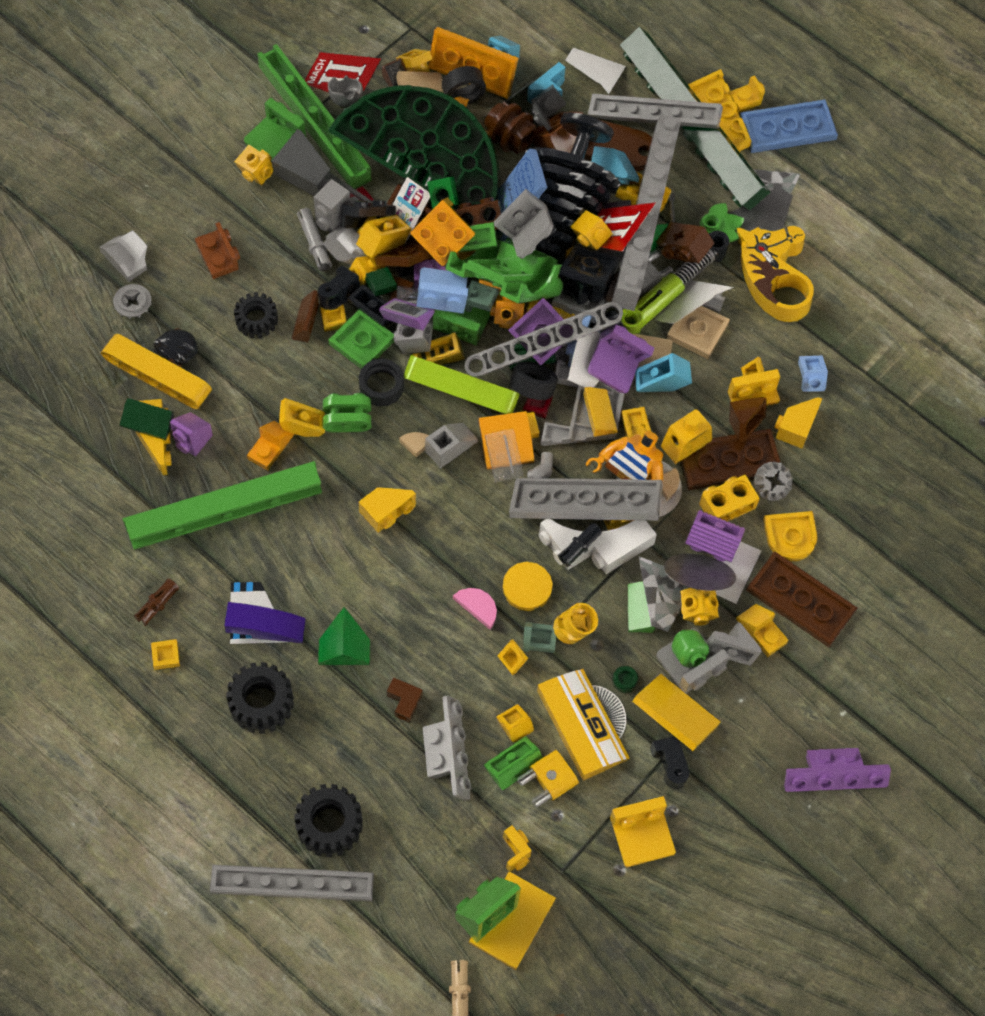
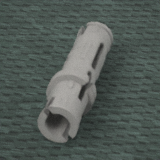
M300 209L301 213L298 211L297 217L309 243V252L311 255L313 254L318 270L327 271L329 270L328 266L332 267V262L327 254V249L323 245L311 209Z

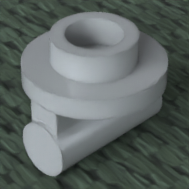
M721 292L702 306L720 313L726 297L722 296L723 292Z

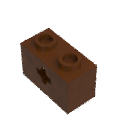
M671 222L656 241L661 249V254L665 258L699 263L714 244L705 227Z

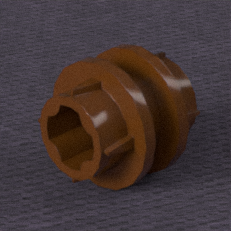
M505 101L498 103L488 113L484 122L493 143L500 142V148L505 152L513 151L516 154L524 152L531 146L537 135L536 125L533 124V116L528 112L522 113L521 107L516 103L510 105Z

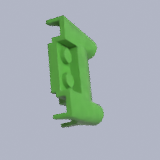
M508 237L506 241L497 239L498 247L476 250L470 257L464 260H460L456 252L450 251L446 270L463 278L477 277L489 281L492 285L502 288L501 296L518 304L541 300L543 297L544 299L558 297L563 290L562 280L558 276L562 265L557 264V259L537 250L520 259L516 254L512 239Z

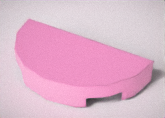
M467 588L453 595V599L491 630L496 620L497 609L494 600L488 593L481 589Z

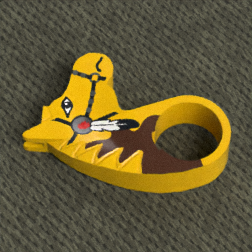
M789 226L776 231H768L757 227L750 232L737 228L739 236L737 241L741 245L742 271L747 287L756 303L766 313L783 322H794L804 318L811 308L814 287L806 275L786 263L788 257L797 256L802 252L805 240L804 231L797 226ZM791 287L799 290L806 299L796 305H786L777 301L772 293L775 289Z

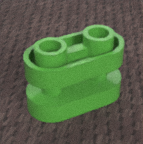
M363 393L328 395L323 399V412L327 414L323 417V429L328 432H364L371 429V416L367 414L371 411V399Z

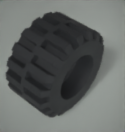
M256 662L251 663V668L248 669L243 666L240 668L241 674L235 672L232 676L233 682H229L227 686L229 692H226V698L232 718L235 722L238 721L242 729L247 727L251 733H254L255 729H257L260 734H265V729L269 728L273 732L276 730L275 726L277 724L282 727L285 724L284 719H289L291 716V709L294 707L291 682L289 678H286V673L283 670L278 671V667L273 664L270 668L266 662H261V666H256ZM267 688L276 694L272 703L263 708H253L245 702L247 696L255 689Z
M326 784L320 785L321 789L316 791L315 787L309 790L310 794L308 796L304 794L301 797V804L298 803L296 806L295 826L302 844H305L307 850L310 852L314 850L315 855L321 856L322 853L326 854V857H332V853H337L340 856L343 855V850H351L353 843H357L360 838L359 834L362 833L363 829L361 807L359 802L356 801L355 795L353 793L348 794V789L342 787L340 790L336 784H331V788H326ZM325 809H335L344 815L345 821L338 830L325 833L314 827V818Z

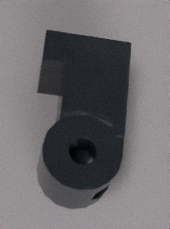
M343 265L336 270V277L330 282L322 284L318 289L320 306L325 310H335L344 304L347 298L360 287L359 276Z
M671 736L653 741L650 750L653 758L657 756L661 758L665 770L664 781L666 785L673 789L683 787L689 777V768L679 739Z

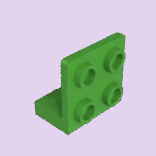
M475 307L472 308L471 312H466L464 309V314L435 310L433 314V329L448 335L455 332L460 340L477 345L491 317L490 311Z

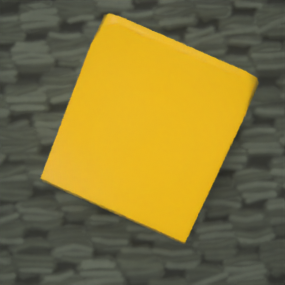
M518 704L496 716L498 722L513 743L534 731L531 718Z

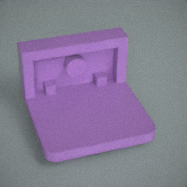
M615 324L601 332L588 367V373L616 391L625 394L630 389L639 362L652 356L654 347L649 345L644 339L628 332L625 327Z

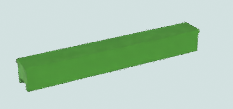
M277 44L273 45V50L265 54L262 52L257 53L259 68L293 113L303 118L305 129L345 182L352 188L357 189L372 181L370 165L360 152L328 131L335 121L279 46Z
M313 461L122 519L133 549H138L322 493L321 481L317 473L316 463Z

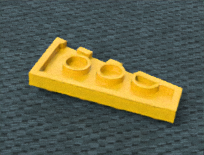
M717 70L688 84L701 102L722 105L723 110L719 126L739 152L750 147V136L742 118L739 117L737 105L731 98L730 89L723 79L724 74L722 70Z

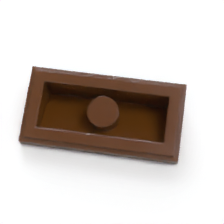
M313 290L301 301L292 334L293 340L307 343L310 340L320 304L317 290Z

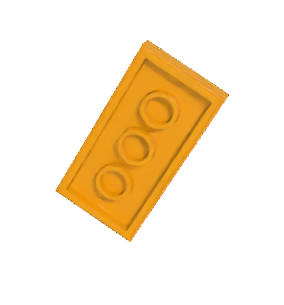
M440 27L434 30L430 51L432 60L428 62L429 69L447 75L450 71L459 67H476L482 72L486 91L506 99L510 97L518 57Z

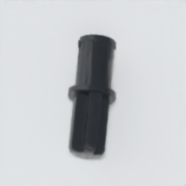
M594 523L578 537H573L570 545L558 554L560 561L569 567L583 552H588V547L602 534V530Z

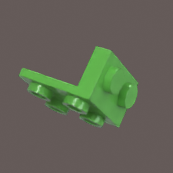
M269 98L264 103L266 117L245 136L244 143L258 151H266L273 160L297 129L302 131L305 137L306 130L305 121L300 115L293 114L284 104Z

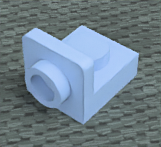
M823 355L799 356L798 365L802 375V391H825L828 371Z

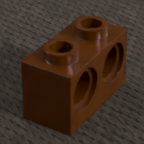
M494 197L480 200L481 204L474 206L471 203L457 205L458 209L454 210L461 218L466 214H471L473 216V223L470 226L494 222L503 213L500 201H494ZM488 209L496 211V217L493 221L485 220L484 214Z

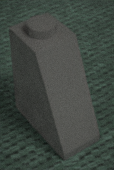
M298 129L272 160L274 175L313 196L331 180L330 168L302 131Z

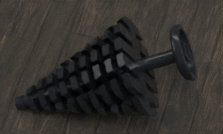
M575 112L563 113L560 120L563 129L576 136L571 153L552 148H529L536 149L547 185V189L539 199L546 204L554 225L551 234L547 238L542 239L536 245L535 250L557 260H563L566 256V251L564 250H568L576 243L575 239L578 236L570 226L586 210L594 215H598L602 210V205H605L610 200L611 194H614L621 185L619 184V179L615 178V175L610 171L604 170V167L594 162L584 161L589 141L594 143L609 142L614 135L613 129L599 119Z

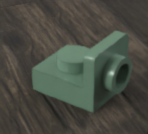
M472 280L468 287L465 311L471 312L473 307L491 311L499 290Z

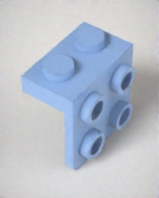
M422 268L419 277L416 307L464 314L468 296V288H466L467 278H463L450 271Z

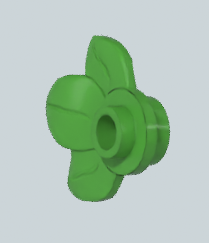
M726 203L712 206L709 213L701 218L699 226L705 227L708 234L718 230L727 234L729 242L737 241L739 236L736 231L737 228L742 226L744 218L727 213Z

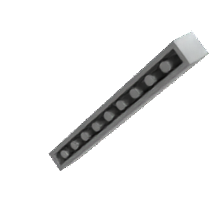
M659 114L653 132L636 205L654 202L656 204L625 247L612 302L619 304L621 308L632 311L635 310L641 293L681 120Z

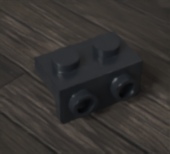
M375 199L373 203L359 200L354 201V204L342 205V228H361L368 217L376 216L379 219L381 216L396 215V206L389 205L387 200Z

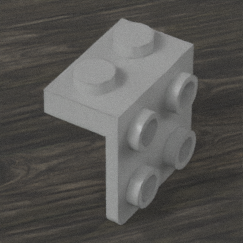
M527 189L494 221L495 227L512 239L516 254L520 259L530 255L535 250L536 245L551 234L554 226L546 204Z
M673 641L661 648L656 654L659 662L686 694L692 689L696 691L707 682L706 680L713 675L717 677L727 669L726 664L729 660V655L722 649L715 655L709 654L706 661L697 667H684L672 652L671 646Z

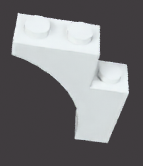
M546 519L540 523L539 538L545 546L549 545L556 562L562 565L563 563L558 558V554L570 545L573 537H578L584 531L573 530L551 519ZM634 520L622 527L602 531V534L588 547V552H583L569 567L566 564L564 567L568 571L592 556L594 565L598 569L602 568L605 574H608L654 545L657 534L646 520Z

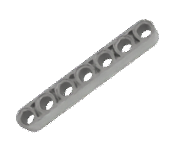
M609 302L481 351L467 358L465 370L473 377H482L607 329L621 321L623 315L622 308L615 302ZM608 308H615L619 316L615 320H608L605 316V311ZM590 316L596 320L594 328L586 329L582 325L585 317ZM564 325H569L573 328L574 332L569 338H564L559 333L560 328ZM541 334L549 335L551 338L550 344L545 347L538 345V336ZM520 342L527 344V353L524 355L516 354L514 350L516 344ZM496 351L505 353V361L501 364H495L492 361V355ZM473 360H480L483 363V368L478 373L470 370V363Z

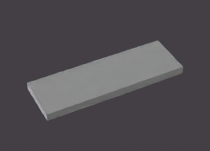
M516 478L509 515L510 518L659 521L663 481Z

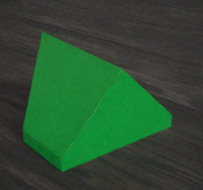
M345 607L342 608L319 639L318 665H370V639Z

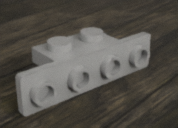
M447 695L442 697L445 721L423 727L427 776L435 779L451 774L453 796L467 801L470 800L471 782L467 773L468 757L465 753L464 745L466 735L462 727L461 718L463 709L459 700Z

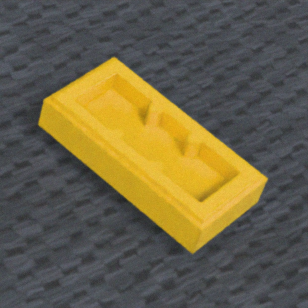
M645 407L621 411L620 415L627 437L631 438L636 434L643 437L646 431H651Z

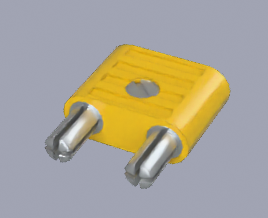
M557 750L529 766L530 770L517 778L521 786L536 778L544 789L543 793L532 799L536 807L549 799L555 800L579 784L576 775Z

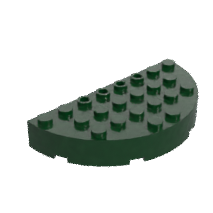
M412 85L391 86L373 91L359 98L349 108H346L328 129L336 137L403 178H410L428 192L427 182L454 177L459 204L471 203L474 206L481 204L480 200L494 197V201L498 200L500 168L495 148L488 133L464 105L440 91ZM445 189L439 192V199L441 201L447 197L449 198V193ZM488 209L485 212L484 217L486 221L492 220L495 212L494 209ZM471 214L465 215L471 220H473V216Z

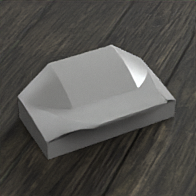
M341 225L328 234L323 243L337 261L346 262L350 267L356 257L367 256L356 245L360 235L353 228L346 229L342 228Z
M133 230L124 235H119L99 247L100 252L128 282L147 270L145 256L148 246Z

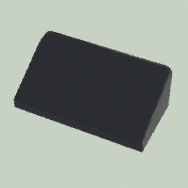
M362 284L347 298V301L382 327L393 322L384 319L379 311L380 307L388 302L380 296L375 297L373 292Z

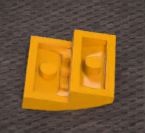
M527 411L479 418L486 469L534 463Z

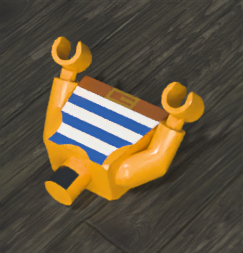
M646 431L643 437L636 434L631 438L624 436L612 441L599 453L597 459L590 458L586 462L587 467L592 462L598 463V467L592 473L600 472L602 463L606 462L605 467L620 479L663 481V464L661 462L663 453L654 446L658 436L651 431Z

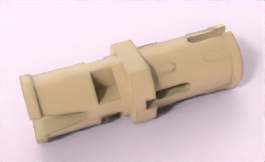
M457 960L451 961L452 986H449V993L452 994V1016H469L468 993H471V986L468 985V961L460 960L459 972V963H457Z

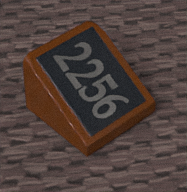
M401 58L382 66V77L389 87L398 86L396 78L398 71H407Z

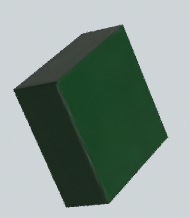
M388 267L366 273L365 280L375 297L397 289V283Z

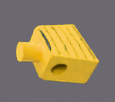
M696 409L668 428L661 448L676 465L712 441V427Z

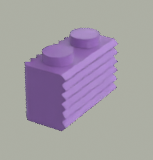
M699 510L685 544L690 545L694 551L707 552L719 561L732 562L745 529Z

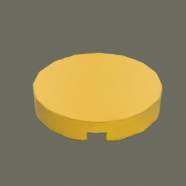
M522 562L517 563L507 571L504 576L502 589L511 606L518 610L532 611L547 603L551 597L553 583L550 574L544 567L537 563Z

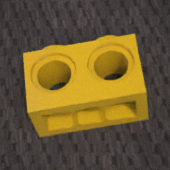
M743 475L738 478L737 476L731 477L718 487L711 486L705 489L699 504L707 514L728 522L756 509L760 498L747 476ZM734 492L742 493L743 497L736 496ZM712 502H720L723 506H715Z

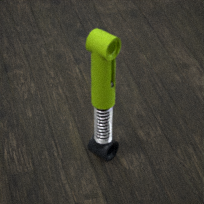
M718 230L709 233L714 244L699 263L685 262L675 272L667 274L640 298L634 311L623 309L621 321L628 332L640 334L641 329L685 290L687 283H690L710 263L722 261L726 257L729 246L727 234Z

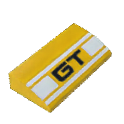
M584 669L572 671L538 684L537 692L583 781L630 759Z

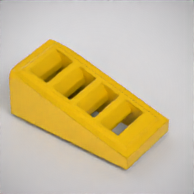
M455 332L431 341L430 351L434 350L436 356L432 357L431 352H425V360L439 365L465 359L460 339ZM444 348L445 353L441 354L440 349ZM421 352L412 353L413 356L422 358Z

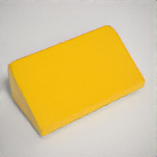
M585 387L583 396L593 436L617 433L607 389Z

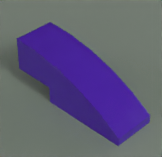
M228 602L224 626L226 633L251 635L252 639L303 643L306 618L267 607Z

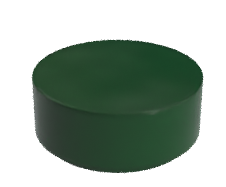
M630 666L617 668L612 677L613 686L622 693L633 691L638 683V674L635 669Z

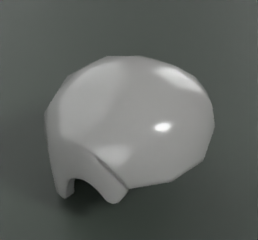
M345 76L343 80L338 81L333 77L328 83V92L331 100L336 105L349 107L363 96L362 83L357 79Z

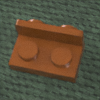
M220 222L215 223L216 231L195 238V243L212 279L239 270L237 260H240L239 252L236 246H231L230 242L232 240L227 228L223 229Z

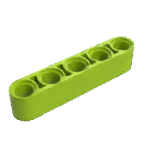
M410 355L404 372L405 379L503 414L514 412L520 395L507 388Z

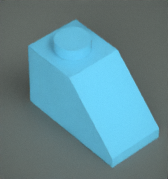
M671 353L637 368L635 372L636 390L638 392H669L692 384L690 362Z

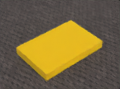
M662 674L658 675L639 692L632 701L692 751L721 723Z
M509 871L505 880L516 883L521 888L517 908L477 943L471 937L469 944L517 970L556 898Z

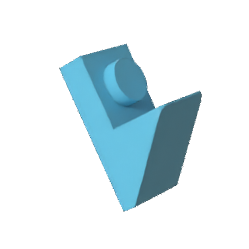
M558 62L528 87L527 101L532 103L531 100L552 84L562 96L563 91L560 86L565 81V66Z

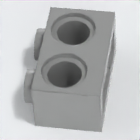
M417 300L406 301L412 304H417ZM433 315L423 331L397 323V331L394 332V342L399 346L403 354L430 352Z

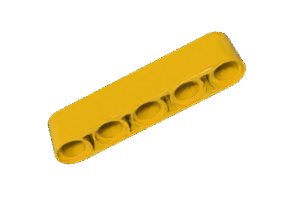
M114 334L101 351V355L109 363L193 409H199L212 391L211 386L206 381L120 334Z

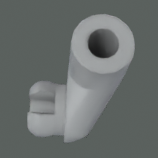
M551 452L541 453V464L534 467V469H530L527 472V478H549L552 474L553 454Z

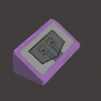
M396 298L379 309L384 319L422 331L434 314L432 309L416 307V304Z

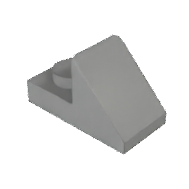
M739 622L729 634L714 631L706 641L709 646V654L715 655L724 649L729 655V660L749 666L761 654L760 646Z

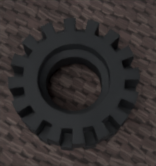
M254 292L253 297H251L250 293L246 294L247 299L241 297L239 299L240 303L236 302V309H234L238 330L242 331L245 336L249 333L250 338H254L255 334H258V338H262V333H265L266 336L270 335L269 329L273 332L275 325L278 324L276 304L270 296L266 298L264 293L259 297L258 292ZM254 310H261L265 313V317L258 321L249 320L247 315Z

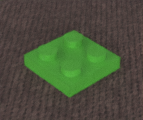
M358 310L329 339V345L362 369L366 363L378 359L394 342V334L384 326L379 325L361 310Z

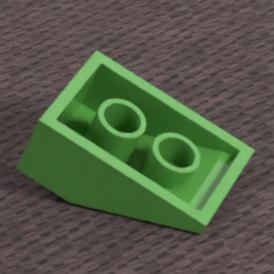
M495 877L491 882L487 879L476 889L478 893L473 898L469 899V897H466L456 906L458 911L455 912V919L476 943L517 908L521 890L518 884L499 877Z

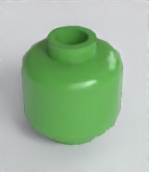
M696 630L680 631L674 637L671 646L672 652L680 664L687 668L697 667L706 661L710 652L708 644Z

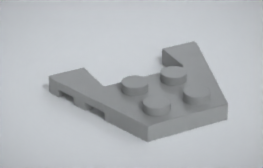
M558 360L555 372L558 377L557 383L578 387L570 426L545 422L541 445L548 446L616 439L617 433L593 436L583 396L585 387L567 380L570 367L566 365V362ZM599 381L594 388L607 389L618 430L624 393H620Z

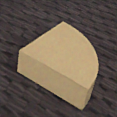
M420 432L407 433L399 438V442L417 457L425 450V438L429 435Z
M676 468L663 474L662 494L667 501L675 495L679 486L680 478Z

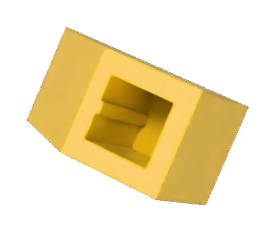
M377 487L358 502L359 512L377 532H380L383 528H390L402 514L406 515L414 509L416 493L413 490Z

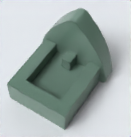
M526 621L523 635V651L529 652V650L554 653L556 635L553 625L536 624Z

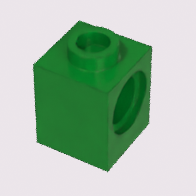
M454 177L427 182L433 209L441 202L439 192L442 189L448 191V199L454 204L453 206L460 205Z

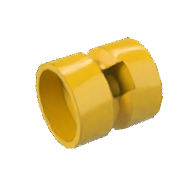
M576 603L556 617L553 625L554 633L563 643L575 644L595 631L598 626V616L594 608L589 604Z

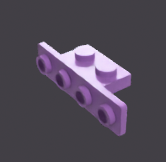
M858 748L807 750L806 760L809 768L787 769L784 788L786 792L883 788L889 785L891 768L888 764L864 765Z

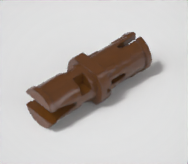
M166 579L154 594L151 593L148 597V602L134 614V618L138 622L142 620L143 625L147 626L157 612L162 611L170 598L179 591V586L171 579Z

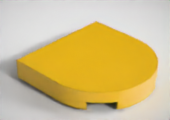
M813 511L764 515L763 521L767 542L773 553L774 551L788 561H800L807 558L813 552L817 543Z

